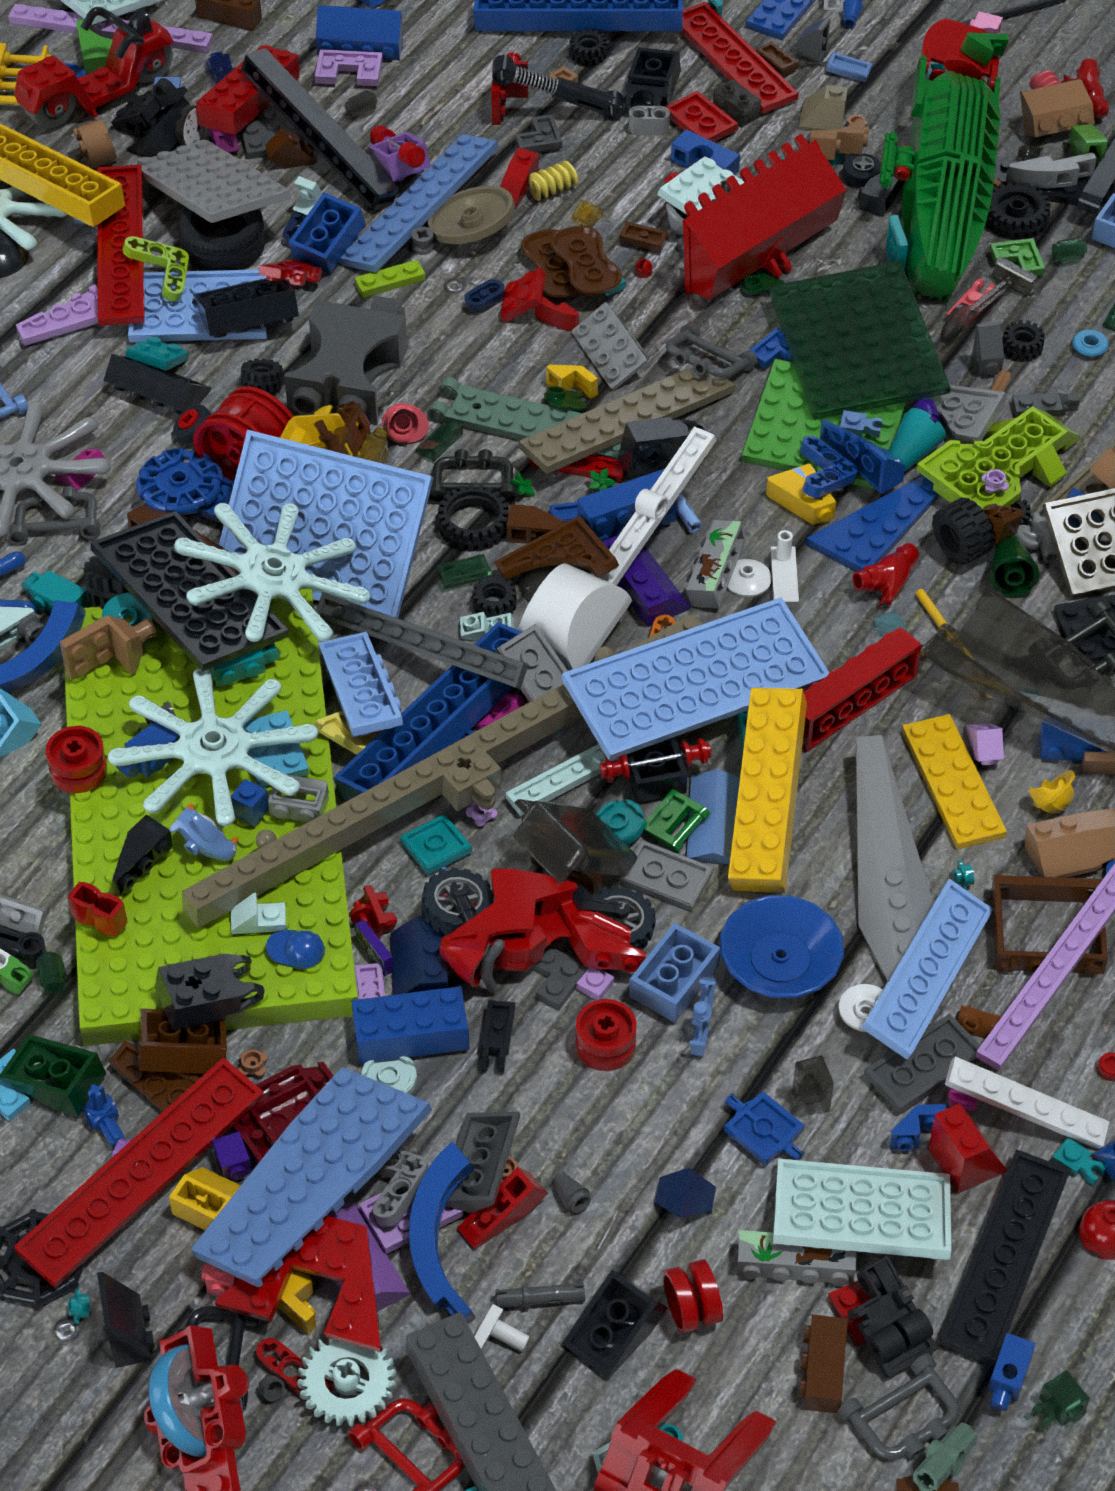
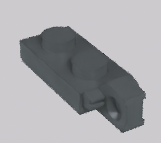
M1071 393L1013 395L1012 397L1016 418L1032 406L1046 411L1053 417L1062 416V413L1068 411H1078L1080 402L1078 394Z

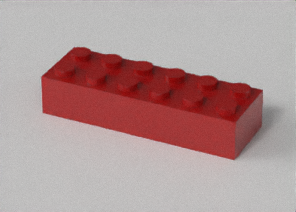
M261 45L257 49L266 48L296 80L300 78L298 54L290 53L288 50L275 49L269 45ZM243 62L196 101L198 125L236 135L271 104L241 72Z
M900 626L893 632L886 633L874 645L870 644L856 657H851L837 670H832L821 681L813 683L804 692L807 708L802 749L806 753L917 677L922 644Z

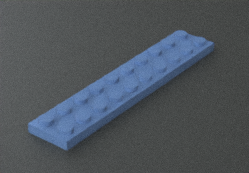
M462 134L434 161L431 167L422 173L346 249V253L340 258V264L376 273L412 237V231L415 228L422 227L499 148L498 142L468 134Z

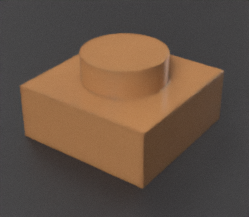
M564 66L548 75V77H554V79L561 77L578 83V75Z

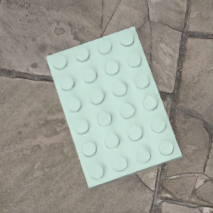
M778 1159L773 1244L950 1260V1174Z

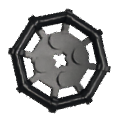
M30 1209L29 1213L2 1227L0 1226V1250L4 1242L9 1243L5 1255L0 1256V1267L6 1266L11 1275L4 1281L0 1274L1 1301L8 1299L35 1305L36 1308H42L43 1304L70 1290L75 1291L79 1287L78 1281L86 1261L56 1289L52 1286L41 1292V1286H47L50 1283L14 1250V1246L49 1214L38 1212L36 1209ZM30 1225L31 1228L26 1230L27 1233L21 1236L19 1234L13 1235V1233ZM18 1283L34 1286V1293L14 1289V1287Z

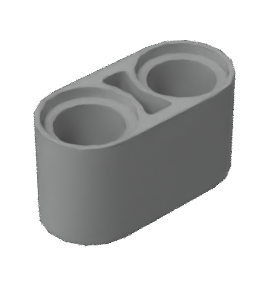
M635 106L630 109L629 131L632 134L660 136L669 132L670 111L668 108L663 106Z

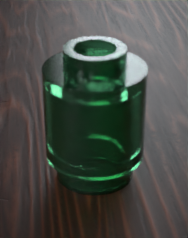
M1080 237L1057 241V244L1052 245V256L1056 262L1065 263L1083 259L1087 253L1086 242L1082 241Z
M43 953L35 962L40 985L45 989L46 993H59L66 988L68 981L63 958L58 953Z

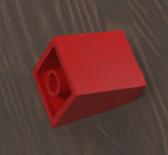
M960 1103L935 1114L928 1150L942 1172L950 1174V1184L956 1194L1007 1172L1006 1167L978 1125Z

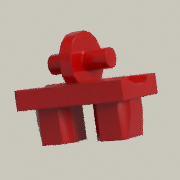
M372 885L364 886V895L353 903L354 908L350 911L349 916L354 923H358L361 920L366 921L380 939L383 932L394 930L397 918L393 912L383 913L382 911L386 910L389 904L386 892L375 893Z

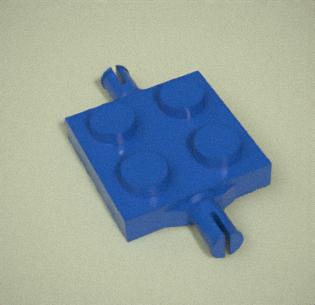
M764 1091L746 1103L739 1100L733 1093L726 1098L725 1103L733 1108L736 1113L724 1125V1132L765 1166L783 1152H786L794 1160H799L803 1157L804 1152L796 1147L793 1141L804 1131L805 1125Z

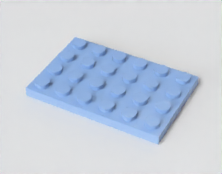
M259 270L187 271L182 297L175 302L166 300L162 296L161 291L165 272H144L145 323L129 324V342H141L148 339V337H156L161 339V341L267 339V327L259 328L258 326L249 327L248 331L237 333L236 331L227 332L226 336L220 338L210 336L205 329L193 294L266 278L265 275L259 274ZM170 272L172 276L180 277L178 273ZM171 285L172 291L175 290V286Z

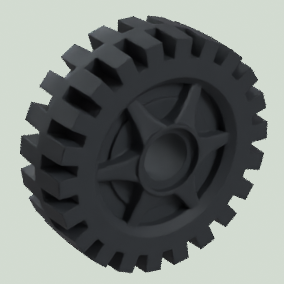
M1007 182L1006 186L1003 183L999 184L998 188H993L990 209L986 220L987 227L993 229L995 234L1000 232V236L1003 238L1009 235V239L1014 240V236L1018 240H1022L1024 236L1027 239L1032 238V235L1036 237L1048 225L1051 208L1050 200H1048L1049 197L1047 194L1044 195V191L1041 189L1037 191L1038 187L1034 185L1030 188L1029 183H1024L1023 186L1020 185V182H1015V185L1012 182Z

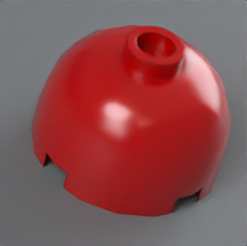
M1102 1200L1092 1204L1083 1214L1078 1229L1079 1238L1087 1251L1091 1252L1092 1250L1094 1253L1099 1254V1258L1104 1260H1115V1200Z

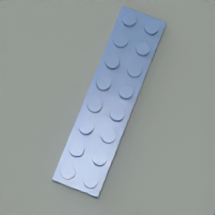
M948 879L861 1028L907 1060L919 1043L992 913L993 908L951 879Z

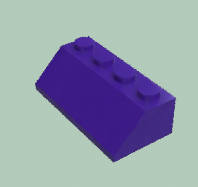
M619 535L603 541V544L610 549ZM643 546L616 585L630 595L632 599L630 605L647 627L652 626L655 618L660 615L673 617L690 610L691 607L645 546Z

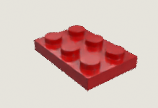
M695 91L666 106L670 111V119L684 131L689 130L712 142H716L738 130V123L699 91Z

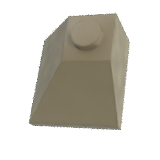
M826 85L805 98L798 130L811 131L842 128L848 87Z

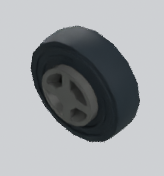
M862 153V155H851L846 159L843 166L844 178L849 183L860 187H865L868 180L880 174L881 170L879 159Z

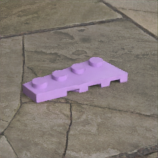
M96 285L89 287V291L82 295L77 293L71 296V300L63 305L60 303L53 305L51 311L47 313L40 312L16 324L17 332L24 346L98 324V289Z

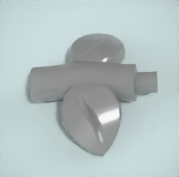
M1035 512L1030 516V526L1020 525L1015 535L1020 538L1027 549L1036 550L1040 548L1045 563H1054L1059 559L1048 523L1044 517L1040 516V513Z

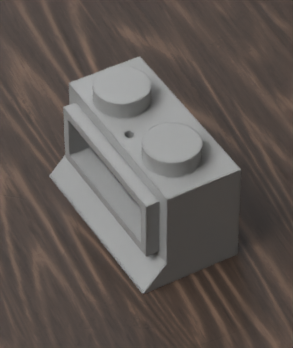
M287 775L297 780L300 784V789L296 794L298 799L282 797V792L274 787L272 788L268 800L270 816L308 823L325 813L329 801L327 781ZM307 794L317 795L315 802L305 801L304 799H306Z

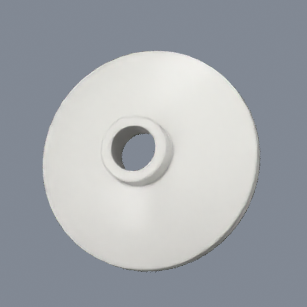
M752 559L738 560L727 590L740 597L750 598L759 596L769 589L772 581L771 572L759 561Z
M859 984L847 989L839 1001V1013L843 1021L855 1030L866 1032L861 1026L868 1014L862 1012L866 1011L869 1013L883 989L870 984Z

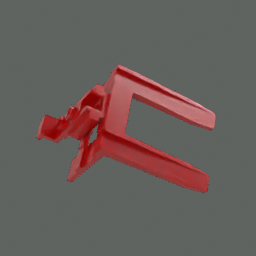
M675 1369L660 1379L616 1423L610 1440V1446L602 1468L598 1473L593 1491H682L685 1482L691 1486L693 1485L691 1491H726L730 1483L767 1441L776 1421L759 1411H754L744 1418L710 1455H706L658 1429L687 1398L696 1382V1378L679 1369ZM655 1467L668 1473L661 1490L650 1485Z

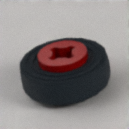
M200 404L189 407L175 421L173 433L182 443H193L196 428L211 415V412L204 405Z

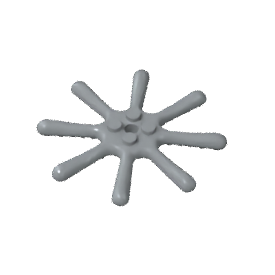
M33 401L29 404L20 440L12 445L0 443V490L4 491L0 503V537L8 533L16 497L19 492L33 489L61 517L68 518L75 512L74 506L43 481L47 475L59 473L103 475L110 471L111 463L105 458L79 460L49 459L57 451L93 433L98 428V422L95 418L85 417L47 443L35 445L32 443L44 412V405L39 401Z

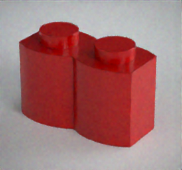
M78 882L68 895L72 916L82 924L95 926L98 931L105 935L118 936L128 923L123 901L113 894L101 893L96 886L90 883Z

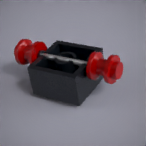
M673 737L620 756L616 761H611L604 757L603 763L599 764L602 779H606L608 783H612L616 776L622 775L624 780L628 779L636 803L664 798L672 789L684 794L687 793L688 774L686 768L691 767L692 761L700 760L702 764H707L708 758H711V748L708 742L705 743L703 738L697 739L696 745L689 746L686 741L681 742V750L679 751L676 739Z

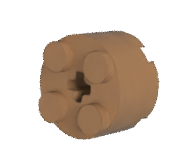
M103 119L73 129L87 167L94 169L117 160L113 143L109 138Z

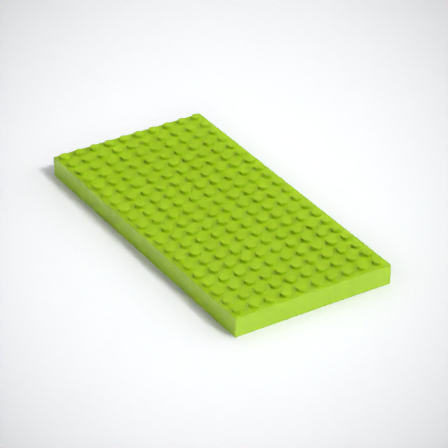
M300 589V595L314 609L312 589ZM275 598L270 602L269 610L288 629V637L275 642L280 654L279 658L265 664V673L235 681L231 684L217 687L212 677L215 713L221 718L234 716L267 680L275 679L280 682L281 691L251 719L287 710L293 727L305 724L314 725L316 720L326 717L318 639L288 601ZM101 606L84 608L86 614L80 630L102 618L103 609H101ZM128 617L125 620L130 623L133 619ZM152 619V623L157 630V636L143 642V654L136 673L131 675L116 657L111 658L106 663L93 668L85 675L79 676L74 680H71L65 671L67 727L80 725L96 731L103 741L107 759V775L99 786L85 793H70L74 887L78 882H86L96 886L101 893L115 895L112 878L127 833L146 814L169 829L185 808L192 803L195 811L208 816L218 824L215 814L212 777L210 775L199 773L192 776L159 812L148 813L143 807L144 800L183 766L184 761L174 758L165 764L160 771L154 772L148 778L142 772L133 778H128L108 760V753L111 750L125 748L124 744L148 727L145 718L132 711L129 707V701L134 696H143L159 707L168 701L176 717L185 722H196L202 717L193 678V672L198 667L154 619ZM318 732V736L314 741L300 743L309 768V775L302 777L327 781L329 801L325 810L326 813L336 808L329 738ZM233 769L226 773L230 796L244 779L257 784L255 776L245 770ZM271 785L263 787L267 789L268 800L273 788ZM282 793V797L298 799L296 794L288 796ZM307 794L304 800L315 802L317 795ZM268 810L255 827L237 818L228 826L218 824L222 828L226 839L232 840L238 837L236 854L230 861L213 859L200 853L195 856L185 849L184 844L187 841L178 831L171 833L173 846L169 853L156 861L149 872L144 873L137 879L130 890L125 891L118 897L124 903L128 921L118 936L105 935L98 931L95 926L82 924L75 919L79 1023L83 1045L92 1046L124 1042V1040H138L141 1009H163L155 990L158 967L220 954L249 956L252 960L251 970L242 975L238 980L263 985L265 989L263 1000L249 1006L240 1013L226 1015V1030L353 1016L351 1000H358L341 850L257 896L258 904L285 902L286 930H309L318 934L325 946V954L322 960L313 967L297 969L278 964L269 957L266 949L267 940L276 932L232 934L231 910L197 928L183 911L182 891L258 850L255 839L260 831L271 830L278 839L306 823L299 820L280 819L270 816ZM245 963L237 964L233 969H238ZM252 992L251 994L247 995L245 998L252 997V996H254L257 992Z

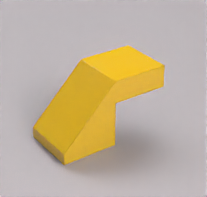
M550 364L546 366V384L549 386L562 387L566 391L576 387L590 399L598 395V378L585 367Z

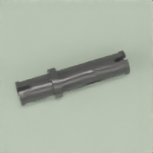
M584 1282L540 1287H528L527 1284L522 1285V1288L496 1289V1306L500 1308L523 1306V1309L530 1308V1305L585 1302Z

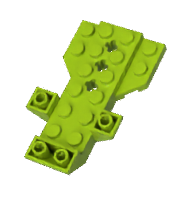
M1032 406L1017 418L995 422L983 439L985 441H974V444H960V440L948 441L917 463L916 471L933 482V490L950 503L961 497H966L975 501L982 509L994 503L999 506H1010L1020 499L1021 485L1019 478L1033 469L1032 475L1049 487H1052L1064 478L1067 472L1056 451L1060 448L1063 451L1067 450L1078 442L1081 436L1046 411ZM993 469L1001 470L1006 475L1005 481L1009 484V488L1006 491L1000 490L989 493L985 490L986 484L982 481V476Z

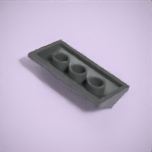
M519 1111L466 1113L456 1146L470 1161L474 1171L455 1189L448 1200L447 1207L474 1213L495 1203L521 1116Z

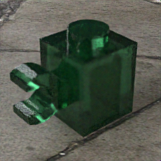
M1066 1370L1043 1385L1039 1397L1042 1402L1037 1403L1033 1407L1031 1415L1033 1417L1038 1413L1047 1415L1048 1418L1044 1419L1041 1424L1043 1429L1049 1428L1053 1424L1054 1418L1061 1426L1070 1421L1076 1423L1086 1415V1408L1090 1397Z

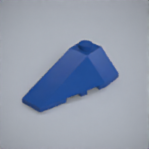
M827 420L821 422L820 439L852 462L858 468L857 473L880 494L903 482L905 464L900 458H897L889 450Z

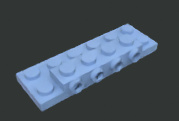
M367 632L318 643L319 652L352 737L403 725L398 696L395 697L392 682H389L387 669L383 668L381 655H376Z

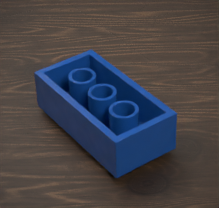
M665 469L578 498L577 516L584 520L602 542L620 535L636 512L635 501L638 494L643 489L651 490ZM677 499L657 527L676 521Z
M461 986L351 1000L359 1064L370 1060L379 1062L400 1059L402 1056L409 1058L470 1050L468 1023Z

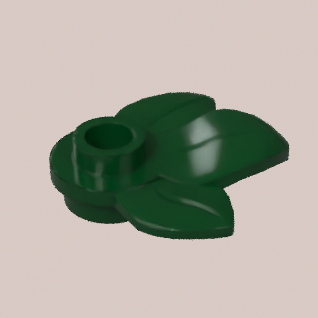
M768 271L761 273L753 272L742 279V289L749 295H758L763 291H776L784 285L783 280L775 279Z
M550 386L547 388V392L544 393V399L558 409L582 411L588 407L587 404L579 400L583 397V393L566 391L562 387Z

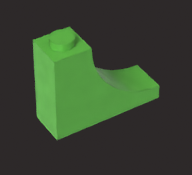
M82 19L76 20L84 69L87 75L98 68L105 67L113 39L99 36L90 29L88 31L80 27L84 21Z

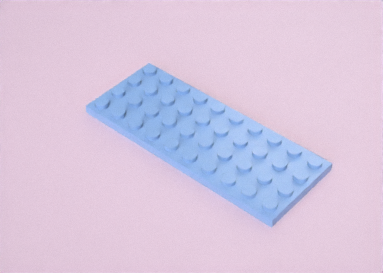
M780 597L562 673L561 680L608 760H612L747 711L749 709L751 688H794L805 690L813 683L827 677L829 671L784 600Z

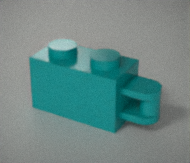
M47 570L43 575L33 572L21 584L24 591L31 595L32 603L35 607L49 614L52 612L54 600L79 603L83 608H89L90 606L86 589L50 570Z
M272 643L209 670L216 686L219 687L265 673V664L277 660L280 654L275 643Z

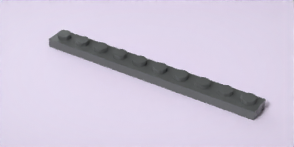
M322 593L316 612L322 619L361 633L367 632L368 635L507 685L516 688L522 687L529 665L527 663L326 593Z

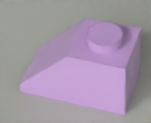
M992 723L965 725L973 759L981 761V765L996 764V760L1004 759L1002 728Z

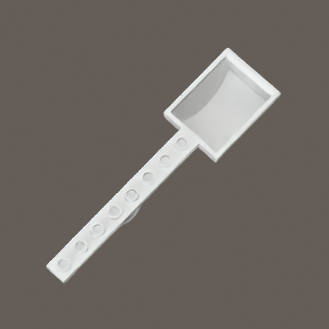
M694 427L652 489H643L638 494L635 501L636 512L609 549L617 559L618 567L608 574L596 577L594 574L591 575L563 563L557 566L545 578L533 595L523 614L518 630L523 632L536 624L568 671L591 662L596 651L602 646L632 602L630 595L616 585L717 441L715 435Z

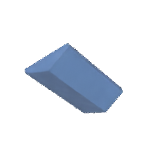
M719 769L691 775L690 799L707 808L710 816L705 821L702 820L688 836V858L701 863L730 864L740 777ZM689 812V819L694 813Z

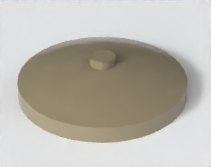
M479 186L466 189L452 195L428 219V226L432 229L434 238L442 243L465 244L478 241L503 228L513 217L515 204L510 192L501 187Z

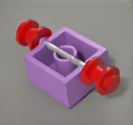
M378 125L371 130L370 142L373 145L368 146L371 159L393 182L402 181L411 174H420L424 172V169L431 167L426 143L408 132L395 135L392 130L382 125Z

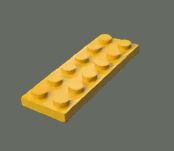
M947 714L902 725L901 732L956 849L1006 838L1007 830L951 715Z

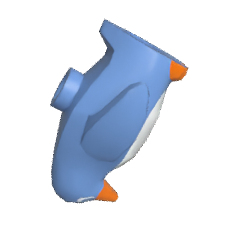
M192 803L185 808L168 830L171 833L178 831L187 841L184 844L185 849L195 856L200 853L221 861H230L235 857L238 837L232 840L226 839L222 828L208 816L195 811Z

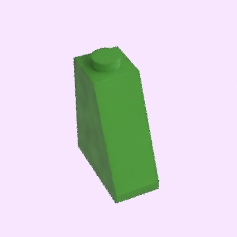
M1093 124L1071 126L1069 146L1073 157L1094 153L1096 156V169L1106 153L1107 138Z

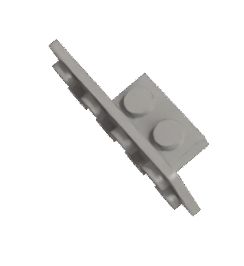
M606 302L572 330L573 335L612 390L617 389L648 363L647 359L649 357L629 328L616 316Z

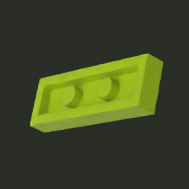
M418 260L379 270L376 273L371 272L354 277V280L362 298L425 281L426 276Z

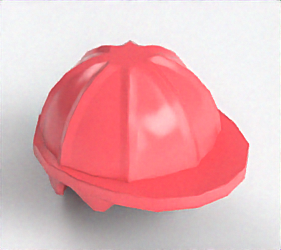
M398 403L386 410L382 418L384 433L390 440L395 443L406 444L421 440L427 434L429 421L426 414L419 408L406 403Z

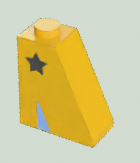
M810 463L767 477L766 495L808 523L816 525L835 518L836 501L831 493L814 498L806 495L802 490L806 477L816 472Z

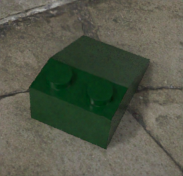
M28 1034L1 1072L0 1080L54 1110L79 1116L83 1110L82 1106L86 1105L89 1099L87 1092L91 1090L90 1086L92 1084L99 1086L107 1073L96 1052Z

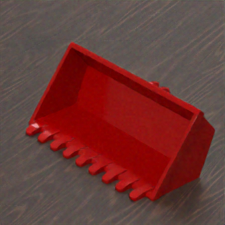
M799 134L794 139L799 149L795 152L791 145L786 142L781 146L782 153L785 156L783 160L780 159L776 151L768 153L767 158L771 164L770 168L766 167L762 159H758L753 164L758 173L755 177L745 167L740 170L741 178L744 181L743 184L740 185L733 175L726 179L730 190L727 194L720 184L712 187V192L717 199L713 202L707 193L703 192L698 196L699 203L702 206V209L699 211L692 201L684 204V209L689 216L683 220L686 293H694L707 299H712L753 272L765 267L775 279H778L782 276L779 267H781L784 273L792 270L791 262H789L785 255L787 251L838 220L847 189L821 151L816 140L808 144L804 136Z

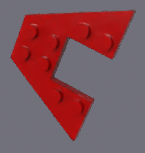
M325 1216L323 1218L324 1225L317 1232L312 1229L302 1238L304 1244L297 1251L291 1249L282 1258L283 1265L277 1271L271 1269L261 1279L263 1282L261 1287H256L242 1279H238L215 1301L217 1308L272 1322L293 1269L343 1282L324 1331L326 1338L382 1353L378 1324L379 1317L376 1307L377 1300L372 1273V1258L369 1248V1233L364 1225Z

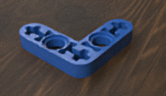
M805 436L803 438L800 452L822 468V470L806 477L802 488L806 495L814 498L822 497L854 482L858 468L852 462L818 437Z

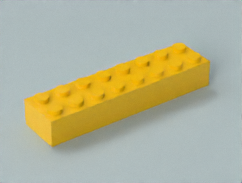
M0 124V180L92 227L100 224L125 206L121 183Z
M751 688L728 879L733 891L786 893L807 708L803 689Z

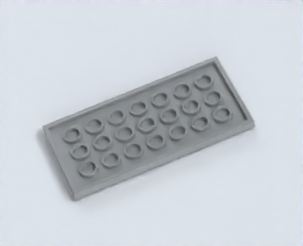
M199 140L194 145L179 146L177 150L159 152L157 156L142 157L137 162L130 163L131 165L141 164L142 178L210 223L291 199L289 189L208 140Z

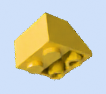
M204 1167L184 1174L169 1196L172 1214L206 1230L241 1185Z

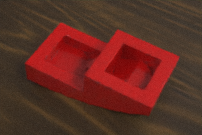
M542 296L541 304L535 307V316L554 327L572 331L579 324V313L565 302L556 306Z

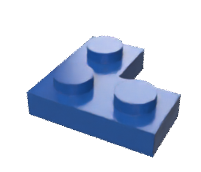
M775 328L749 350L755 353L758 360L757 364L764 369L779 357L789 362L802 364L812 356V348L779 328Z

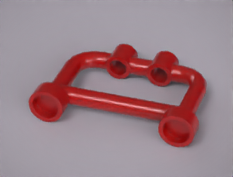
M397 1399L388 1404L384 1410H381L375 1418H372L364 1426L357 1423L347 1432L352 1443L360 1450H364L374 1442L418 1485L412 1491H441L465 1467L446 1428L437 1421L440 1416L435 1407L430 1403L423 1408L412 1399ZM400 1411H409L414 1415L418 1424L423 1429H428L436 1437L438 1443L444 1449H449L455 1457L454 1462L433 1481L422 1473L378 1430Z

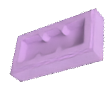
M381 963L355 965L358 999L385 996Z

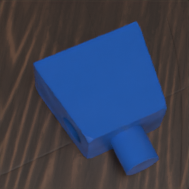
M1006 1333L990 1380L988 1391L993 1393L990 1401L991 1407L1000 1411H1007L1010 1400L1018 1401L1032 1361L1036 1343Z

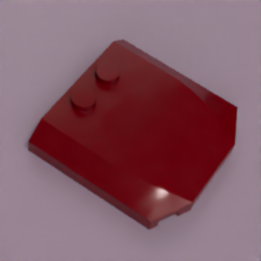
M317 1062L318 1067L303 1068L302 1064L293 1065L256 1084V1086L264 1091V1097L243 1115L232 1128L235 1133L240 1131L245 1147L257 1164L289 1124L334 1076L324 1062Z

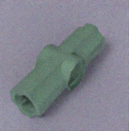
M960 1423L958 1426H953L941 1441L934 1439L927 1450L926 1459L914 1471L913 1481L918 1485L920 1491L937 1490L949 1475L957 1476L960 1473L965 1456L976 1445L977 1434L973 1432L970 1425Z

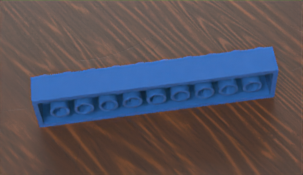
M475 0L473 13L475 31H582L584 29L589 31V29H593V31L674 32L683 31L685 0Z
M497 622L474 645L495 652L498 647L522 632ZM452 665L401 713L403 725L384 729L333 777L340 800L347 802L459 741L513 686Z

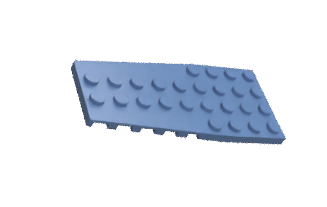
M342 1067L289 1124L191 1249L195 1258L256 1287H261L263 1285L261 1279L271 1269L277 1271L283 1265L282 1258L291 1249L297 1251L304 1244L302 1238L312 1229L317 1232L324 1225L323 1218L331 1210L337 1212L345 1204L343 1198L350 1191L356 1193L380 1170L432 1111L430 1103Z

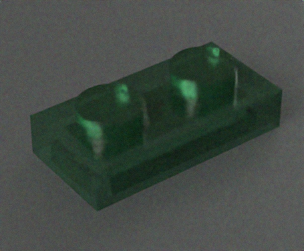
M484 554L437 565V572L444 589L476 582L480 579L484 580L487 576L491 578V569Z

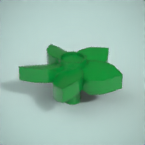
M607 468L602 470L600 474L590 471V476L594 481L590 483L588 489L594 490L598 488L599 492L616 484L613 479L607 478Z
M520 472L516 474V479L512 478L510 482L517 486L519 495L525 494L529 497L535 495L531 487L533 481L530 479L524 480Z

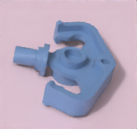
M702 977L699 980L702 988L700 1001L694 1004L692 1025H696L694 1038L689 1041L691 1046L690 1055L704 1056L707 1045L706 1041L712 1015L714 991L717 983L716 978Z

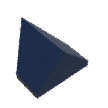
M686 1168L659 1178L655 1205L662 1206L679 1218L701 1213L712 1214L716 1186L692 1169Z

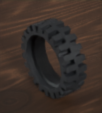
M468 485V489L461 486L459 487V492L453 489L450 491V495L446 494L444 496V500H441L438 507L440 534L444 536V540L447 543L450 541L451 546L455 548L458 545L459 549L463 551L465 547H468V551L474 552V547H478V551H483L484 546L490 549L493 547V542L498 545L501 542V538L504 539L506 537L509 506L506 503V499L503 496L501 497L498 491L493 493V489L490 487L484 490L483 485H478L477 489H474V485ZM468 506H480L494 512L497 515V520L489 527L480 530H467L452 523L450 517L459 509Z

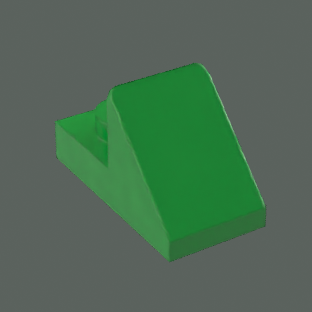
M967 33L961 51L987 67L992 56L1003 55L1009 38L1007 34Z

